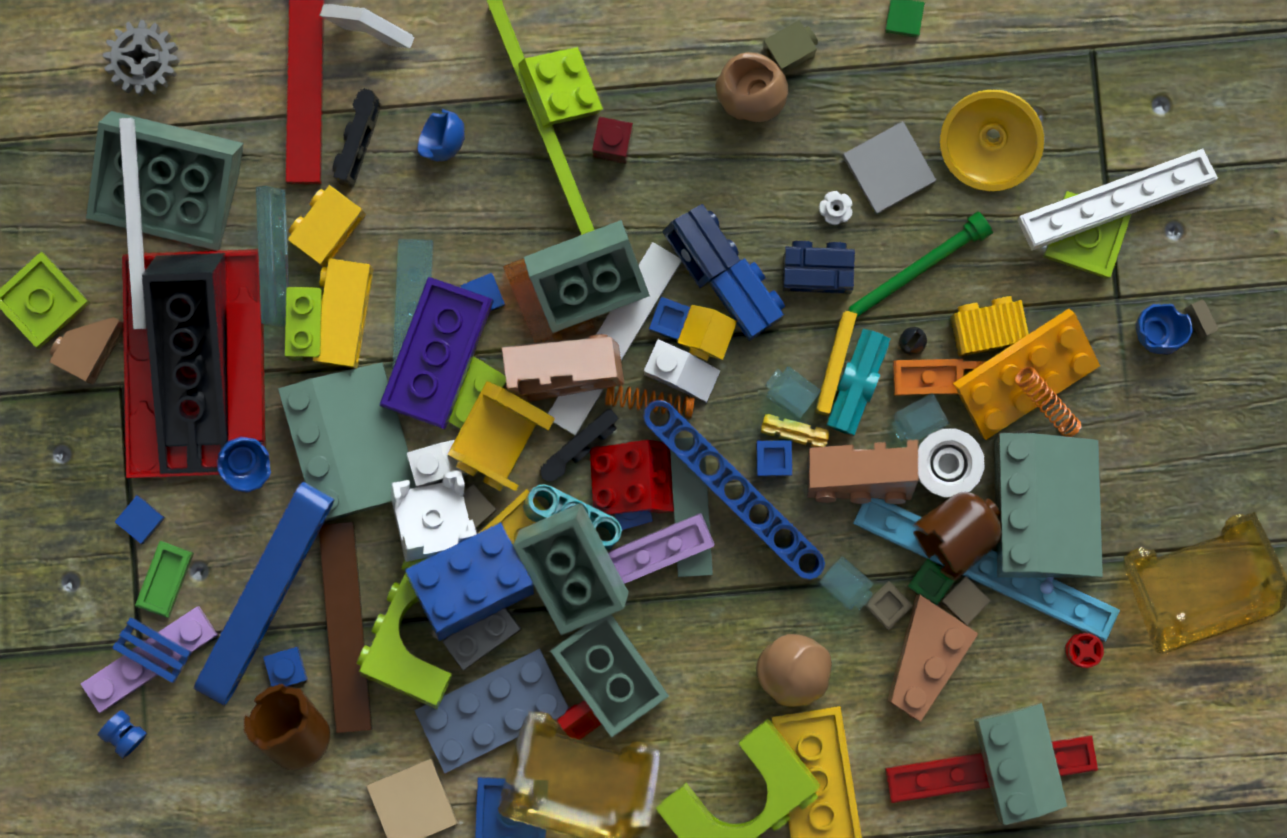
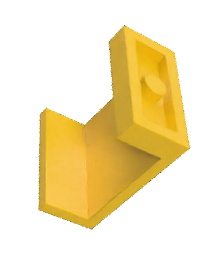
M487 381L447 455L458 460L456 468L474 477L478 471L485 475L482 482L501 492L503 486L516 491L519 485L507 479L535 426L537 425L549 430L555 418L508 390Z

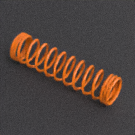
M1026 367L1020 370L1015 377V383L1022 391L1026 392L1028 397H1031L1032 402H1036L1035 405L1040 407V412H1045V417L1049 418V422L1054 423V427L1058 428V432L1062 436H1075L1081 429V422L1057 397L1052 388L1048 387V384L1044 382L1043 378L1039 376L1033 367ZM1032 373L1029 379H1027L1023 383H1020V380L1024 375ZM1041 383V387L1034 391L1032 395L1028 394L1037 384ZM1032 384L1027 390L1024 389V387ZM1041 389H1046L1045 393L1040 395L1037 400H1033V396L1037 395ZM1046 394H1051L1049 399L1038 405V401L1042 400ZM1051 399H1055L1054 404L1050 405L1045 411L1042 410V407L1048 404ZM1060 404L1059 408L1052 412L1050 416L1047 415V412L1055 405ZM1064 409V413L1059 415L1055 421L1051 420V417ZM1064 415H1069L1059 426H1056V422L1060 421ZM1075 422H1077V425H1076V427L1074 428L1073 431H1071V432L1068 433V434H1064L1065 432H1068V431L1074 426V423H1075ZM1072 423V425L1067 430H1065V428Z
M622 385L619 386L615 402V386L607 388L606 406H610L612 403L614 407L618 401L619 394L621 408L624 407L627 396L629 409H632L635 398L638 411L641 409L644 397L645 407L647 406V389L644 390L639 404V388H636L631 402V387L629 386L623 403ZM652 391L649 403L652 402V399L656 401L655 391ZM663 392L659 395L658 400L664 401ZM671 393L668 395L666 402L670 405H672ZM677 395L673 407L676 408L678 401V412L682 415L686 403L685 419H692L695 398L691 396L688 398L686 396L680 411V395ZM659 406L653 408L654 414L657 412ZM661 406V413L664 415L666 408Z

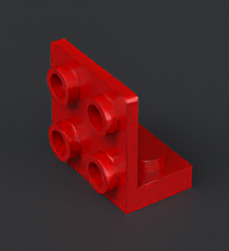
M647 439L591 448L590 462L594 508L608 515L638 511L674 512L670 449L663 442Z

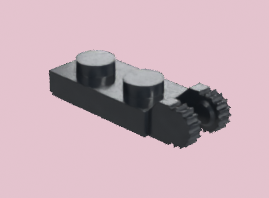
M364 88V90L358 92L356 99L353 101L352 105L356 113L353 122L349 121L346 125L343 136L344 141H346L342 153L336 155L332 166L333 177L341 185L350 188L355 185L379 114L378 110L381 109L380 100L369 88Z
M611 409L605 410L547 459L546 463H543V466H541L540 475L542 479L554 482V480H557V477L565 474L566 463L572 459L576 464L591 451L587 445L598 437L603 441L617 429L614 425V422L619 419Z

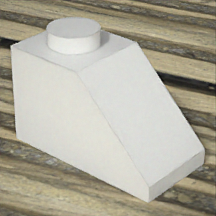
M659 339L644 369L645 376L706 403L720 373V370L694 355Z
M455 440L407 452L417 487L443 482V475L445 473L460 470L456 468L458 460L447 455ZM461 470L462 476L468 475L467 473Z

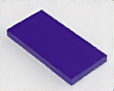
M428 276L379 405L405 416L446 429L494 300Z

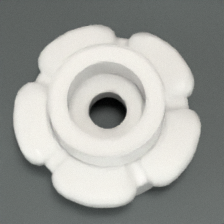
M832 191L825 195L824 201L820 202L819 212L824 216L827 223L838 225L840 222H846L851 218L853 213L851 209L852 201L848 195H841L837 191ZM838 205L840 209L835 211L833 206Z

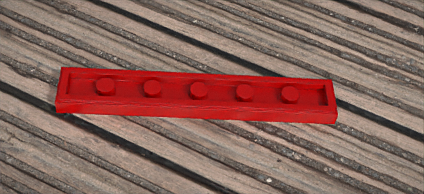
M289 0L287 184H322L324 18L320 16V13L325 5V0Z
M1092 735L1051 741L1060 776L1098 770ZM982 753L885 768L891 803L990 788Z

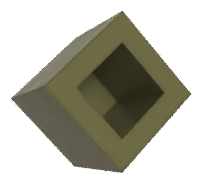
M798 20L765 39L762 48L768 58L774 61L785 74L815 57L817 50L815 45L818 44V40L809 26L804 28L801 21Z

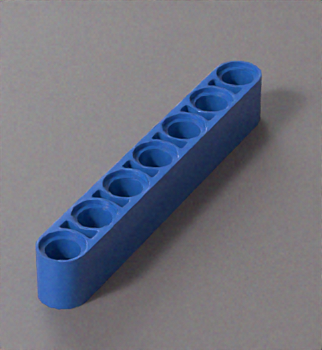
M657 400L652 401L645 407L643 420L646 426L796 574L805 579H813L821 575L825 566L822 554L672 405L665 401ZM656 406H663L669 414L668 421L662 426H655L650 421V412ZM686 430L692 434L693 444L687 450H679L675 446V436L680 431ZM713 455L718 462L717 470L709 475L703 474L699 467L701 459L704 456ZM734 479L740 481L743 488L741 495L735 499L727 498L724 492L726 483ZM757 504L764 505L767 510V516L761 523H753L749 518L750 509ZM780 529H788L792 536L791 542L786 547H777L774 543L775 533ZM806 553H812L816 558L815 567L807 572L801 571L798 564L799 559Z
M305 482L301 483L198 676L194 685L195 690L223 706L228 703L326 520L335 499Z

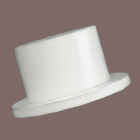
M941 429L929 434L919 445L918 478L921 484L931 493L941 497H952L960 492H970L980 482L984 471V454L979 443L968 433L958 429Z

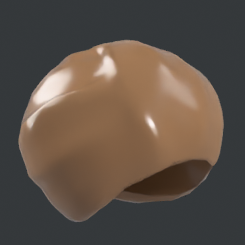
M745 52L731 58L724 66L715 83L717 98L727 114L738 120L745 119L752 122L770 120L782 111L788 96L787 80L780 67L770 58L759 53Z
M787 634L775 640L762 651L756 665L757 678L764 691L777 704L789 707L809 705L821 698L828 688L832 665L831 656L827 649L815 640L804 635Z

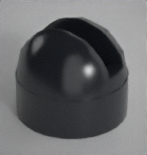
M917 327L905 329L899 337V346L908 355L920 354L927 345L925 332ZM917 332L921 337L911 349L907 346V343Z

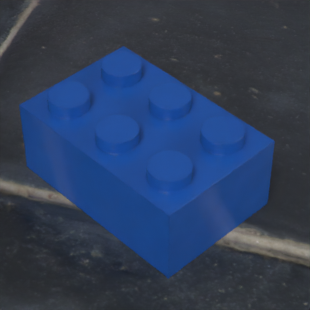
M501 522L405 570L408 580L439 641L534 594L533 583Z

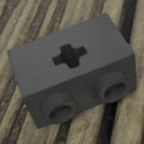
M506 607L451 635L443 643L461 669L466 670L518 633L522 628Z

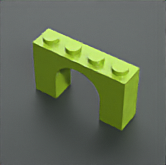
M428 558L408 562L404 560L401 569L405 571ZM405 572L401 583L394 582L386 600L391 603L386 615L380 613L372 629V633L376 634L371 647L364 646L357 665L361 666L359 671L361 676L438 709L452 679V674L414 657L407 651L401 641L400 626L403 617L414 604L419 602Z
M766 719L738 743L759 769L767 784V803L758 816L744 823L724 822L709 812L687 782L660 802L656 809L678 838H762L760 835L771 827L773 831H776L791 819L788 813L795 807L799 806L803 810L818 798L815 792L819 789L820 784L771 721Z

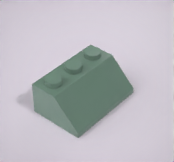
M1042 703L973 719L999 823L1008 825L1037 818L1067 807Z

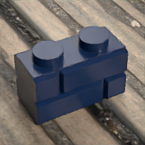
M703 204L674 219L662 231L700 289L710 284L714 278L741 261L734 242L726 239L719 229L720 224L717 216L712 211H707Z
M792 241V247H785L783 291L852 293L854 288L855 249H847V243L828 242L826 243V248L812 247L813 242Z

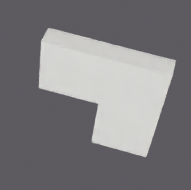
M326 4L320 13L321 17L345 30L366 32L389 46L411 48L414 40L412 34L365 8Z

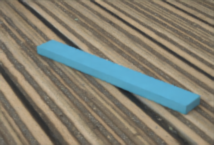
M871 498V502L861 505L853 522L854 525L926 559L928 558L913 535V532L916 530L913 524L922 517L894 504H888L884 499ZM993 550L963 574V576L1082 632L1093 634L1106 642L1120 612L1119 609L1055 579L1052 582L1054 586L1052 593L1044 594L1040 590V585L1046 581V578L997 577V552ZM933 555L929 559L941 566H944L935 555Z

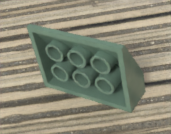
M114 111L108 113L98 122L86 219L127 228L119 119L133 118L135 119L142 232L218 251L221 247L239 176L244 143Z
M382 362L278 388L305 483L335 499L324 523L392 503V483L408 480L410 482L409 489L417 488L407 456L409 450L398 413L379 405L388 383Z
M999 433L994 440L995 505L1000 511V515L997 518L1002 531L1000 541L996 545L997 577L1102 578L1098 440L1037 433Z

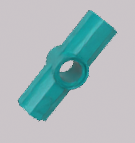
M862 329L851 361L847 362L837 388L839 393L833 404L826 426L845 434L855 435L866 403L870 402L880 377L878 371L885 358L890 338L872 330Z

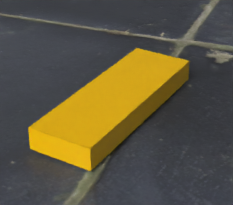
M845 311L840 317L815 408L816 414L823 416L830 414L857 317L856 313Z

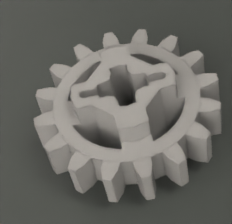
M140 20L138 28H134L130 22H127L126 32L122 33L116 28L114 32L118 37L117 40L106 41L112 50L111 52L103 53L105 60L111 62L104 67L105 71L108 74H115L111 79L116 86L123 83L122 89L128 94L132 91L133 87H135L138 96H143L145 88H148L153 95L157 94L156 85L160 83L167 88L169 85L165 80L166 76L176 77L177 75L171 68V65L179 64L180 59L171 53L177 51L178 47L174 42H169L171 35L167 31L160 34L161 28L156 23L148 29L144 20ZM150 38L161 45L162 51L152 49ZM144 52L148 58H143L141 64H138L135 59L141 58ZM120 65L131 67L133 78L126 76ZM159 68V70L150 77V75Z

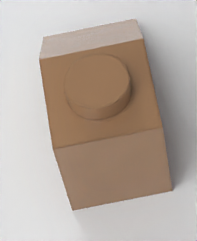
M112 317L66 331L63 337H58L50 351V355H52L50 363L88 383L94 384L123 332V322Z

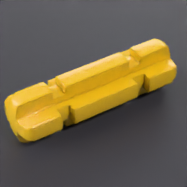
M771 414L765 415L761 426L763 434L770 436L779 434L781 439L804 445L809 442L811 447H826L829 438V431L827 429L816 427L814 430L810 428L811 425L786 418L781 421L778 416Z

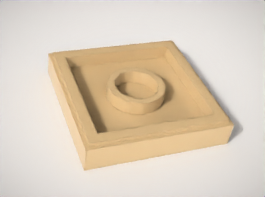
M432 758L367 785L387 838H425L458 824Z

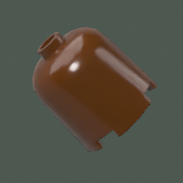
M960 492L915 522L913 527L916 530L913 532V535L926 556L930 559L935 555L944 565L939 570L946 577L955 581L999 543L1002 531L997 517L1000 515V511L988 498L983 500L973 493Z
M278 684L267 688L254 699L256 705L252 709L250 716L245 715L244 732L249 741L274 763L286 770L299 771L317 763L327 751L331 738L330 727L324 716L305 693L299 688H288L284 684Z

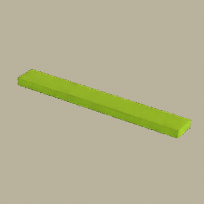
M486 0L579 233L583 235L594 230V227L553 126L543 127L518 66V63L525 57L501 0Z

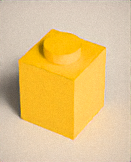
M691 304L677 343L690 349L689 353L702 361L707 362L709 357L723 360L737 321L714 309Z

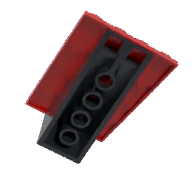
M261 249L144 253L145 271L142 274L146 329H133L129 255L124 254L122 256L126 478L219 475L217 468L218 454L228 441L227 304L263 303ZM265 434V441H259V442L262 444V446H265V448H266V434Z

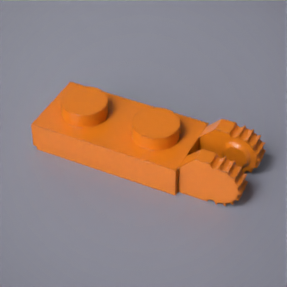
M963 359L893 361L894 396L959 395L953 383L964 376V371H972L986 361H963Z

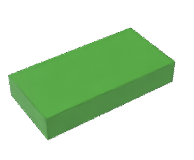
M159 541L135 606L170 618L194 553Z

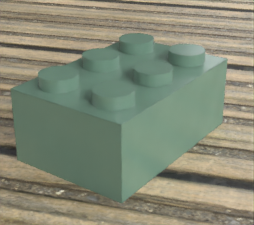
M622 220L524 257L529 277L552 333L650 296Z
M582 503L519 530L513 546L561 635L624 609L629 592Z
M611 614L587 624L551 650L553 656L611 737L669 697Z

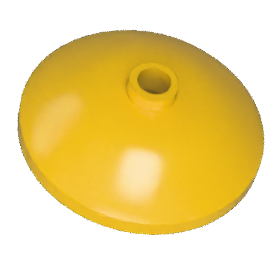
M983 90L964 97L949 111L941 129L940 149L948 169L961 182L978 190L1001 191L1020 184L1034 172L1043 154L1044 131L1037 113L1025 100L1015 94L1002 90ZM995 129L1000 133V136L993 139L988 136L987 132Z

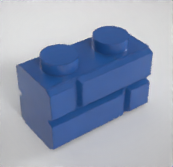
M744 258L710 282V286L732 318L737 321V325L748 341H750L783 318L784 314L781 309L785 305L774 290L769 293L762 284V281L766 278L755 262L749 265Z

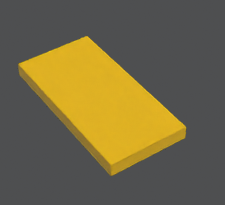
M841 706L771 717L772 724L820 784L819 789L815 792L818 798L803 810L797 806L788 813L791 818L788 821L790 837L862 838Z

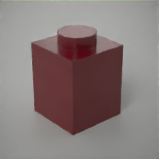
M599 116L592 148L593 158L626 164L633 134V123Z

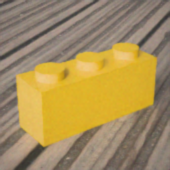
M329 258L328 267H322L319 282L320 287H324L321 314V354L319 357H313V361L316 364L347 369L358 368L374 270L370 264Z

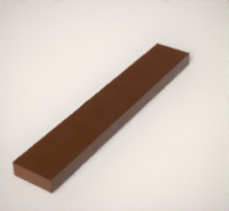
M354 522L322 525L319 531L336 733L372 730L368 678L361 676L359 672L361 666L357 665L358 658L365 646L355 525Z

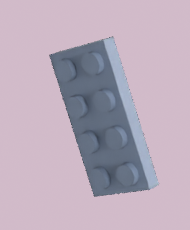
M538 649L443 696L438 709L424 705L414 711L444 773H447L564 715L569 707L541 649Z

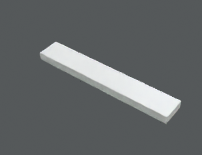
M120 118L133 329H146L142 274L145 271L135 119Z
M1201 149L1021 215L1017 221L1031 250H1035L1213 184L1218 177L1204 150Z
M652 242L639 264L650 296L610 311L597 334H606L608 337H612L619 344L621 361L682 262L679 257ZM604 388L559 396L548 413L555 418L553 423L576 436Z

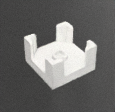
M461 470L445 473L442 483L409 489L410 482L408 480L392 483L391 501L405 562L432 557L476 535L474 522L468 518L463 497L465 485Z

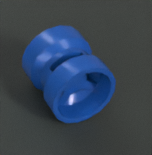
M120 710L101 728L97 735L104 742H110L115 747V752L124 759L138 747L148 733L140 726L135 727L130 722V716L123 710Z

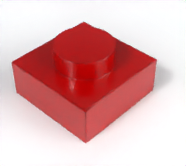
M585 700L568 708L564 715L557 719L561 728L574 744L602 724Z

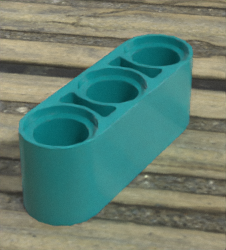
M543 484L534 487L524 501V513L535 523L582 503L594 528L603 527L609 530L611 540L602 541L607 551L611 550L621 537V525L614 517L549 485ZM539 496L545 498L549 503V509L544 511L537 509L533 504V498Z

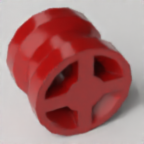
M1078 633L1068 639L1065 645V655L1072 665L1090 668L1096 666L1101 661L1104 655V647L1097 636L1089 633Z

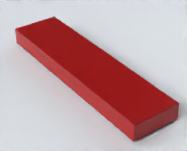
M261 302L227 304L228 441L240 436L253 438L257 441H265L264 304Z

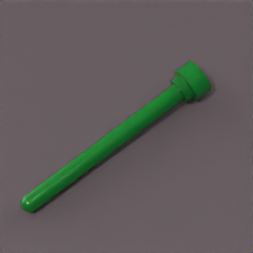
M977 211L966 219L967 223L962 225L963 230L859 299L848 308V311L856 313L857 317H859L969 241L985 240L993 234L991 226L985 217Z

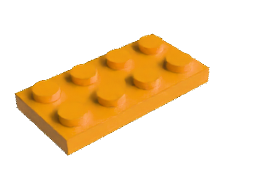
M1067 309L953 383L980 436L985 440L1036 408V402H1032L1031 397H1028L1026 392L1022 391L1015 383L1017 373L1023 368L1033 367L1039 376L1043 378L1044 382L1048 384V387L1058 394L1100 367L1081 324L1072 310ZM1032 373L1024 375L1020 380V383H1023L1027 379H1029ZM1041 383L1037 384L1028 394L1032 395L1034 391L1041 387ZM1032 384L1024 387V389L1027 390ZM1041 389L1037 395L1033 396V400H1037L1040 395L1045 393L1046 389ZM1046 394L1042 400L1038 401V405L1049 399L1051 394Z

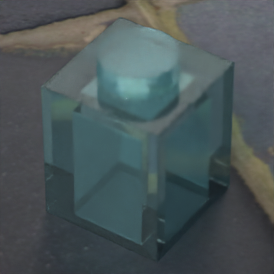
M787 366L784 372L777 369L765 384L770 389L766 397L798 421L821 392L820 389L789 366Z
M932 393L896 412L893 415L896 421L892 423V427L900 441L905 439L906 441H919L947 426L949 422Z
M843 556L839 557L817 582L847 610H852L854 606L860 610L873 595L869 589L874 583Z

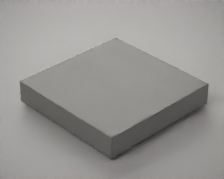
M903 121L843 154L844 160L876 215L936 182V178Z

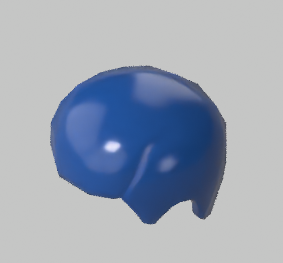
M445 109L441 111L444 114L432 113L422 129L417 147L419 155L437 162L447 161L454 157L461 149L465 139L463 121L456 113Z
M1152 304L1140 313L1135 324L1140 344L1154 354H1172L1188 343L1193 332L1190 316L1179 313L1175 309L1174 304Z
M242 436L227 441L218 454L217 468L219 475L235 491L248 493L259 489L270 477L269 453L265 446H262L256 439Z

